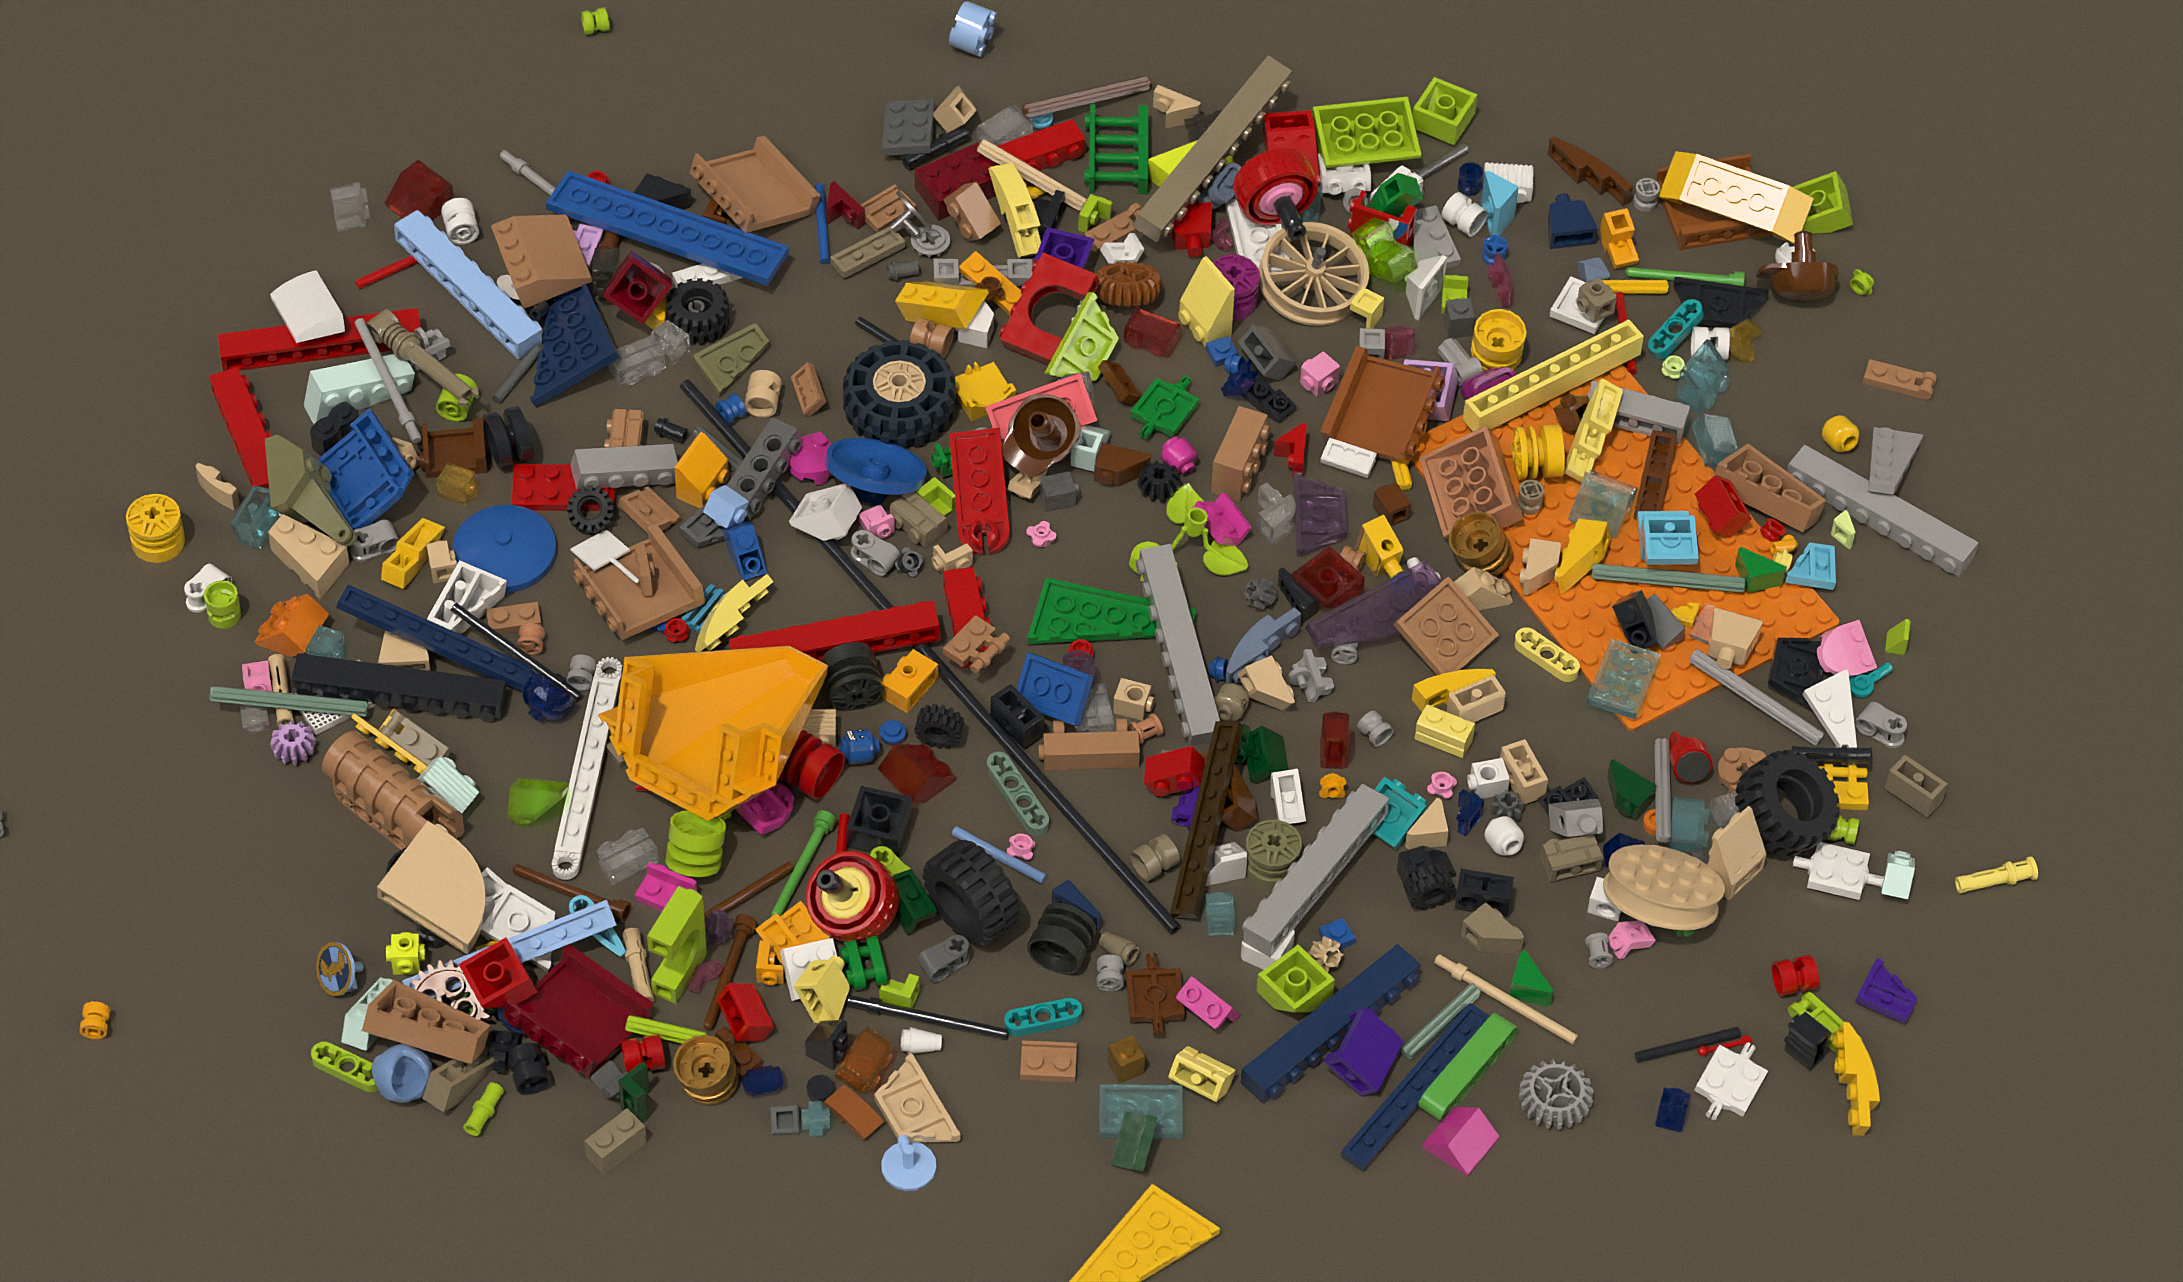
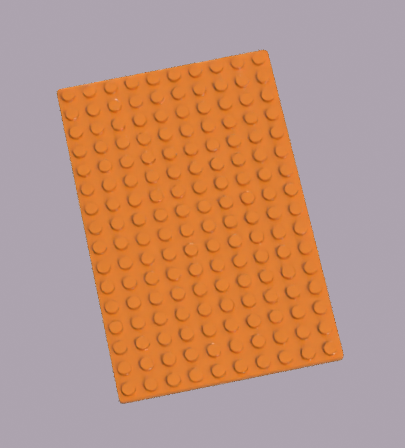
M1621 364L1491 429V431L1499 440L1517 498L1519 486L1523 481L1536 480L1544 487L1541 510L1534 515L1522 513L1524 519L1503 528V532L1511 542L1513 553L1509 565L1501 574L1558 645L1579 661V671L1626 729L1635 731L1724 685L1689 661L1691 654L1696 649L1709 656L1710 626L1715 607L1763 621L1758 641L1745 663L1742 665L1732 663L1729 668L1730 671L1739 677L1772 660L1775 642L1778 637L1810 638L1811 641L1823 633L1838 627L1839 618L1811 586L1785 583V578L1781 586L1747 593L1746 589L1743 592L1594 579L1592 578L1591 569L1564 594L1560 593L1558 582H1555V579L1528 595L1522 594L1524 584L1519 583L1521 568L1526 569L1527 566L1526 563H1522L1524 548H1529L1530 539L1560 542L1561 548L1558 567H1560L1563 549L1568 547L1570 531L1572 528H1575L1578 519L1608 522L1611 540L1604 559L1598 564L1740 577L1735 566L1740 546L1768 559H1773L1774 555L1770 551L1771 541L1761 534V527L1752 516V519L1731 538L1721 534L1717 535L1710 529L1707 516L1698 507L1699 502L1695 493L1713 478L1715 472L1684 436L1680 444H1675L1661 511H1689V516H1695L1698 564L1646 565V560H1641L1638 525L1637 519H1634L1633 516L1651 436L1612 427L1611 432L1606 434L1601 454L1594 460L1589 480L1585 483L1565 473L1562 477L1545 478L1541 467H1538L1536 479H1531L1529 473H1527L1526 479L1519 480L1517 478L1511 452L1515 427H1523L1526 435L1527 426H1533L1536 437H1539L1541 425L1559 424L1563 435L1566 463L1576 432L1574 430H1563L1553 410L1554 407L1561 403L1560 400L1569 394L1588 396L1592 382H1599L1601 379L1619 388L1630 389L1648 395L1624 365ZM1463 415L1420 435L1417 453L1414 457H1411L1410 462L1424 479L1425 475L1419 457L1473 432L1464 422ZM1792 563L1790 564L1788 571H1791L1794 567ZM1639 590L1643 591L1646 600L1653 594H1656L1670 611L1687 605V603L1700 604L1692 629L1684 626L1683 640L1664 650L1655 644L1633 653L1612 606L1618 599Z

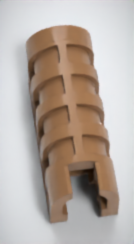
M357 731L343 734L327 751L322 762V771L332 780L334 794L337 799L400 850L409 846L427 821L434 825H442L455 839L464 834L463 816L459 810L438 794H430L429 788L419 779H411L410 773L399 764H392L391 758L379 749H373L371 742Z

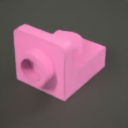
M881 504L858 514V521L864 530L871 532L878 538H885L895 532L894 517L892 514L887 515Z
M268 660L242 664L245 689L273 692Z
M1639 920L1619 922L1608 936L1609 945L1618 959H1624L1631 949L1648 948L1656 941L1646 924Z

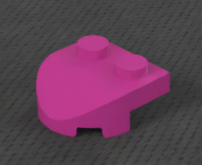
M821 432L801 437V448L790 459L788 463L789 471L799 480H803L806 477L815 480V485L826 484L828 477L832 476V474L826 468L825 457L827 449L832 443Z
M777 782L775 786L737 807L735 810L758 833L763 835L781 828L787 823L793 809L794 796L785 785Z

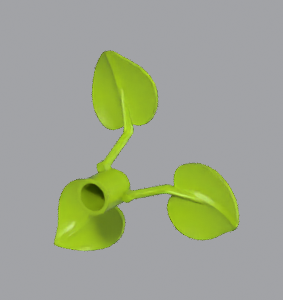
M1188 483L1176 491L1168 501L1166 514L1173 523H1184L1171 544L1172 550L1175 549L1184 534L1190 537H1197L1202 534L1204 548L1208 550L1203 556V562L1209 571L1221 576L1245 571L1248 568V562L1235 545L1218 544L1216 540L1212 542L1211 546L1209 545L1208 529L1205 528L1208 516L1203 509L1192 508L1197 501H1203L1193 490L1192 486ZM1149 541L1138 544L1131 553L1130 568L1138 574L1136 560L1139 559L1140 550L1160 545Z

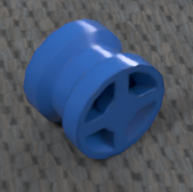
M1491 235L1484 240L1482 259L1487 265L1499 266L1505 262L1508 248L1506 239L1498 235Z
M735 393L730 394L727 400H720L715 404L716 410L729 424L734 421V418L746 415L745 405Z

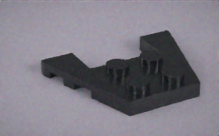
M1778 637L1774 646L1767 684L1813 711L1802 694L1804 690L1821 682L1823 668L1817 656V648L1821 646V641H1810V638Z

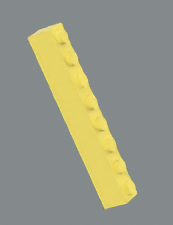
M1627 320L1466 400L1463 420L1472 431L1486 425L1491 430L1641 355L1644 336L1630 320Z

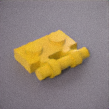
M1833 764L1818 766L1827 771V777L1830 781L1833 780V777L1847 778V782L1833 781L1835 785L1834 792L1839 797L1837 807L1846 810H1868V784L1866 782H1857V778H1867V768H1857L1856 765L1833 767Z

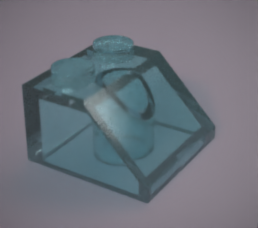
M1706 339L1681 369L1675 402L1690 406V410L1699 415L1706 408L1710 409L1714 405L1718 393H1723L1730 382L1727 379L1729 367L1710 340Z
M1589 470L1584 474L1568 520L1577 523L1578 519L1608 522L1610 536L1616 538L1630 512L1638 488Z

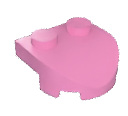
M1860 620L1841 625L1821 635L1822 641L1821 646L1817 648V656L1825 672H1831L1836 675L1847 669L1849 678L1877 669Z

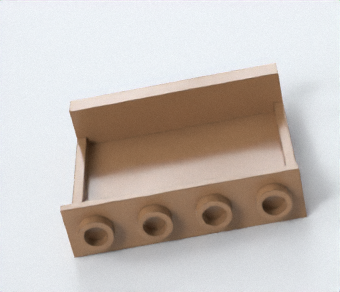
M765 135L756 138L752 150L706 162L697 153L694 155L690 174L745 233L813 215L816 212L821 196Z
M657 524L647 527L649 539L640 542L645 543L648 561H653L655 576H651L652 595L643 596L640 582L635 583L612 562L593 571L588 565L583 567L577 558L573 559L575 570L572 573L578 585L582 584L588 600L595 602L599 615L601 617L605 616L609 629L612 633L616 632L621 640L705 604L702 584ZM635 544L628 547L630 552L616 560L639 579L635 558Z

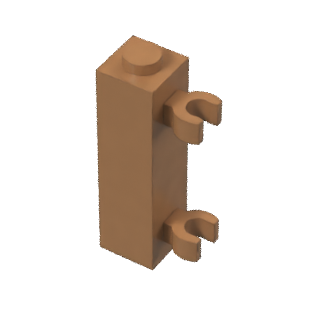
M1116 719V732L1064 733V721H1053V733L1043 734V744H1038L1039 760H1044V770L1139 768L1138 731H1127V719Z

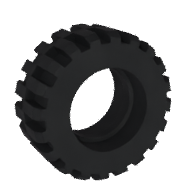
M1792 750L1773 752L1748 768L1740 777V782L1737 783L1736 793L1738 795L1735 796V806L1739 808L1737 812L1741 813L1748 806L1752 808L1765 850L1768 852L1774 851V854L1779 856L1786 855L1790 857L1797 856L1800 853L1803 854L1827 839L1837 825L1840 807H1837L1839 797L1834 792L1835 785L1833 780L1830 781L1827 777V771L1824 768L1818 767V762L1814 759H1807V755L1800 752L1794 753ZM1776 787L1785 791L1793 800L1798 812V819H1795L1784 810L1779 802Z
M968 840L954 841L926 862L922 875L930 900L934 903L938 914L940 913L944 918V922L953 929V932L964 936L972 945L983 946L989 944L1018 921L1020 904L1016 899L1017 894L1011 886L1010 879L1006 877L1004 870L1000 865L998 866L995 859L990 854L988 855L984 848L976 846L975 842Z

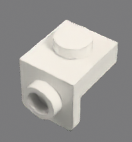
M1129 233L1124 243H1104L1100 250L1108 263L1116 264L1117 261L1120 263L1136 261L1137 263L1144 251V247L1135 233Z

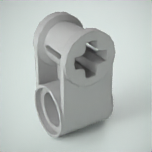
M380 520L372 525L354 530L356 540L352 544L350 554L355 561L366 562L372 558L396 551V544L400 539L389 520Z
M859 530L852 536V559L878 576L886 575L894 566L895 561L900 558V553L895 546L883 541L869 531Z
M1870 702L1855 720V727L1863 735L1875 739L1888 748H1898L1904 743L1905 737L1903 733L1906 731L1907 721L1901 715L1886 709L1881 704Z

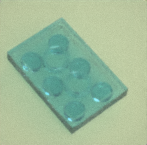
M1611 639L1588 694L1586 704L1636 720L1660 661L1661 654Z
M1100 1084L1099 1138H1118L1124 1114L1128 1111L1146 1117L1147 1114L1158 1117L1153 1138L1182 1139V1085Z

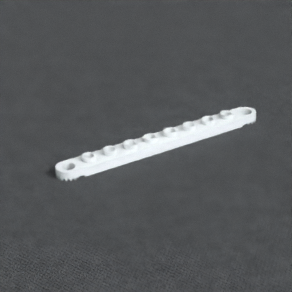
M609 657L603 658L596 665L552 860V871L557 878L563 880L575 877L580 868L610 733L607 723L601 722L598 714L615 708L623 674L620 661L613 657L611 659ZM608 667L616 669V671L612 673V675H605V673L602 672L605 668ZM562 862H570L573 865L571 869L568 868L565 871L558 867Z

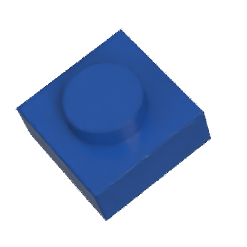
M1229 336L1206 343L1205 349L1215 367L1224 365L1228 356L1235 352L1238 353Z
M1344 918L1319 927L1321 938L1326 936L1331 941L1339 942L1341 944L1338 948L1339 950L1355 944L1356 938Z

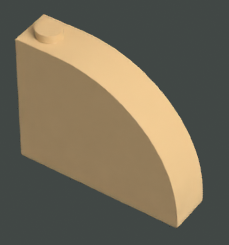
M427 821L377 886V897L468 954L476 943L484 922L485 886L478 864L470 852L457 839L452 837L442 825H434Z

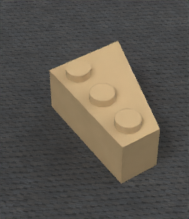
M284 514L268 531L271 551L290 570L293 569L300 576V580L305 585L308 584L319 599L325 595L350 564L347 546H343L336 540Z

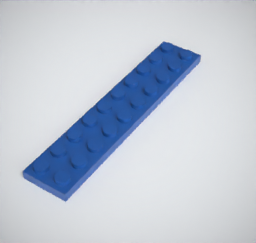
M567 171L546 201V209L561 215L565 214L567 217L766 286L769 285L789 254V246L749 232L745 233L743 230L571 171Z

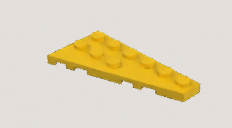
M1152 1184L1069 1282H1142L1219 1235L1220 1228Z

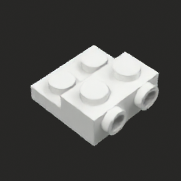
M1318 154L1322 193L1336 195L1353 188L1371 191L1369 164L1325 168L1322 158Z

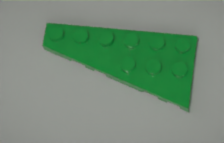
M1046 578L1029 630L1027 644L1074 642L1078 639L1097 641L1155 637L1157 626L1156 622L1151 621L1148 606H1151L1149 599ZM1189 608L1192 622L1194 624V620L1196 617V609Z

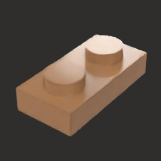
M538 602L486 609L488 625L500 634L519 632L520 626L526 623H534L541 626Z

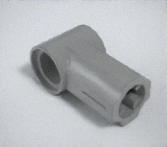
M1446 339L1438 347L1437 353L1444 362L1454 364L1459 377L1458 386H1462L1466 379L1483 372L1479 360L1474 356L1470 357L1456 339Z

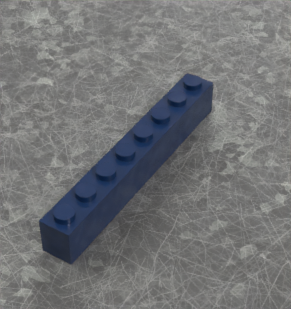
M1396 944L1242 1068L1241 1084L1263 1104L1271 1098H1277L1285 1086L1290 1082L1295 1083L1298 1081L1306 1069L1310 1066L1315 1067L1328 1051H1334L1341 1045L1342 1040L1353 1023L1348 1017L1351 1011L1368 1007L1378 1015L1381 1008L1388 1003H1394L1402 991L1415 986L1420 978V963L1399 944Z

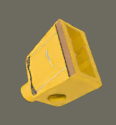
M1382 515L1363 524L1355 549L1357 552L1363 551L1366 553L1365 563L1376 576L1387 572L1392 581L1397 576L1404 575L1405 571L1399 564L1403 548L1386 517Z

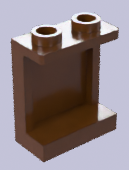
M472 418L473 428L429 432L427 423L422 424V433H420L422 440L418 442L419 449L423 448L424 453H419L420 469L425 468L426 478L487 473L483 418Z

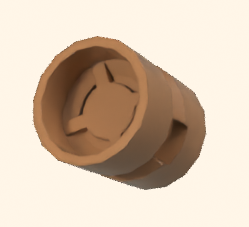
M919 317L913 326L909 341L914 344L921 343L929 350H935L941 355V358H944L951 347L954 329L943 324L935 326L933 321Z

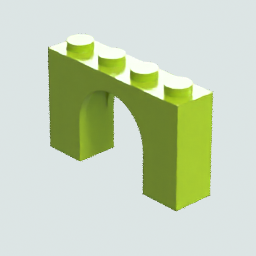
M680 886L677 887L647 935L648 951L665 957L651 979L652 993L674 1004H677L707 955L703 896L693 889H685Z

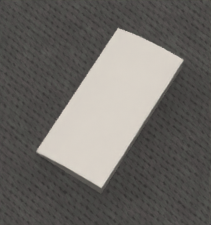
M317 270L287 281L270 294L271 300L296 343L345 332L343 314Z

